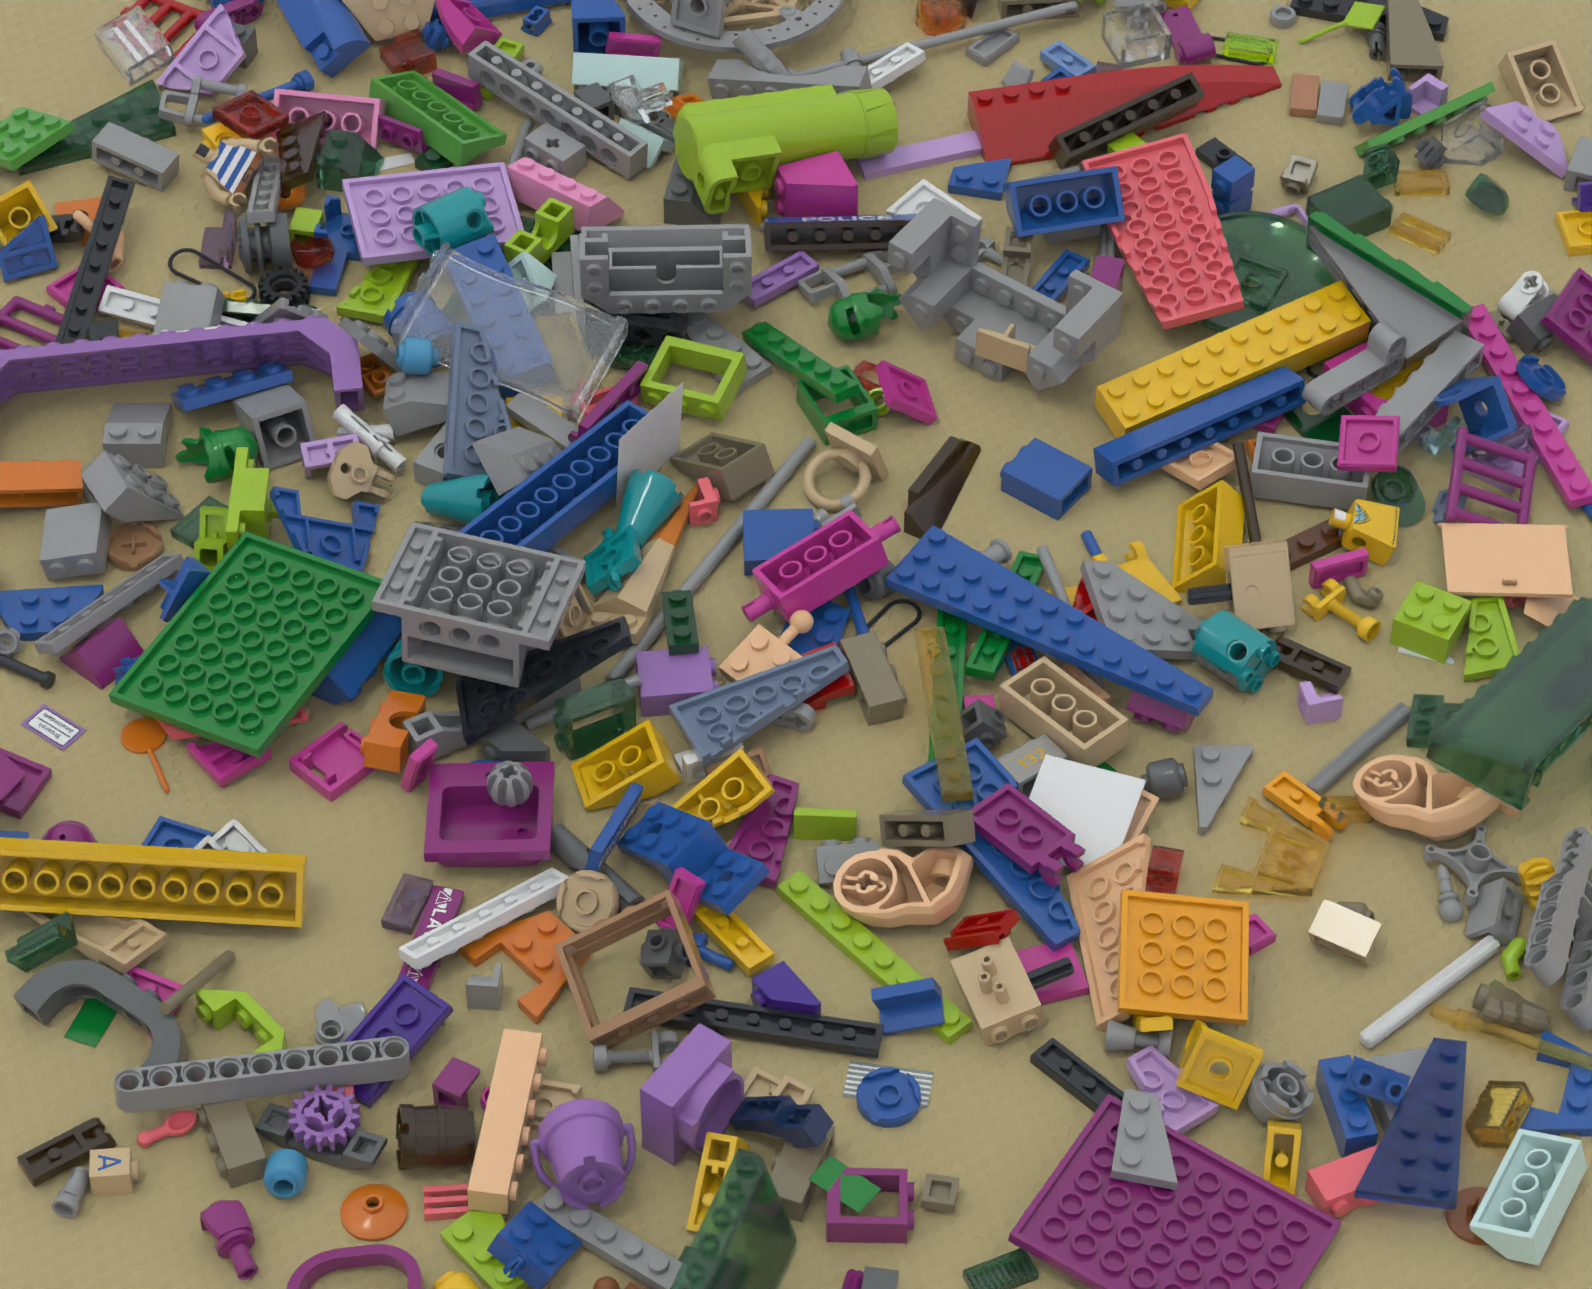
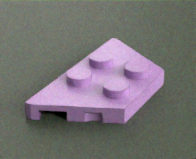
M222 4L218 5L156 81L161 88L190 93L194 75L202 76V79L225 83L246 58L229 14ZM200 89V95L214 97L216 92Z
M1518 101L1488 107L1481 113L1479 117L1563 179L1566 175L1568 163L1560 133L1556 131L1551 123L1543 121L1534 114L1530 107L1522 105Z

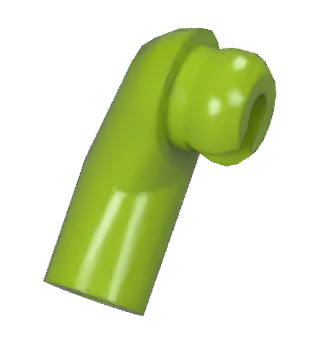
M1523 937L1512 939L1501 954L1505 975L1509 981H1516L1522 977L1518 960L1521 957H1525L1527 940Z

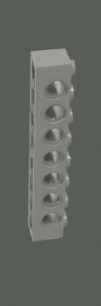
M485 40L468 53V77L479 82L481 86L542 125L547 122L586 146V153L630 180L647 166L648 142Z

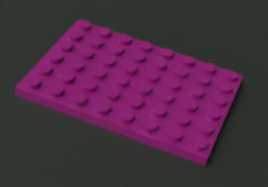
M1108 1094L1014 1226L1008 1238L1009 1242L1092 1289H1301L1340 1230L1342 1222L1166 1125V1134L1178 1181L1176 1190L1110 1178L1122 1101Z

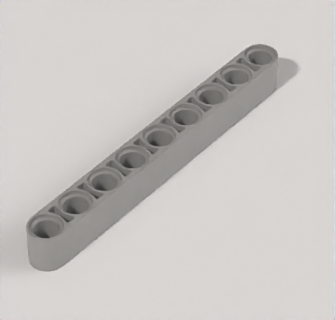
M389 1036L130 1068L120 1071L114 1078L116 1102L120 1110L126 1113L295 1093L304 1090L311 1091L314 1090L315 1085H318L320 1089H326L328 1084H332V1088L398 1080L404 1078L410 1072L409 1045L402 1037Z

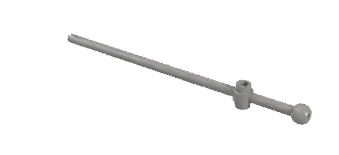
M1070 1L909 43L924 50L1073 12L1078 9V3ZM903 44L862 55L855 52L854 48L849 47L841 51V60L800 71L792 68H787L792 76H802L828 71L842 65L863 66L876 62Z

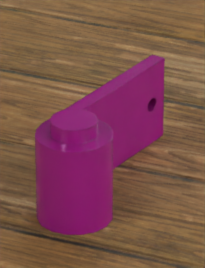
M1187 5L1158 14V19L1174 47V54L1178 63L1193 65L1216 57V48L1210 33L1202 34Z

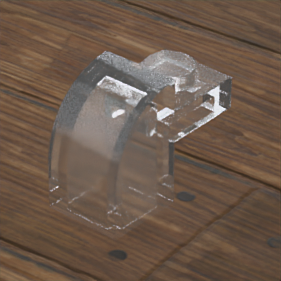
M630 75L609 83L612 98L625 119L636 124L651 122L649 113L660 111L673 104L671 94L664 82L642 89L635 76Z

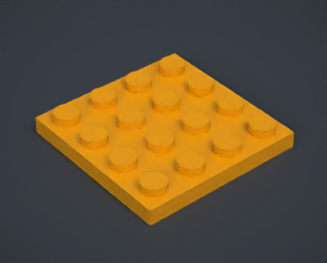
M1122 889L1120 893L1117 1013L1155 1017L1169 1015L1171 1018L1246 1025L1248 1021L1249 902Z

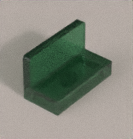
M64 912L19 937L17 945L5 951L7 962L27 973L78 945L72 914Z

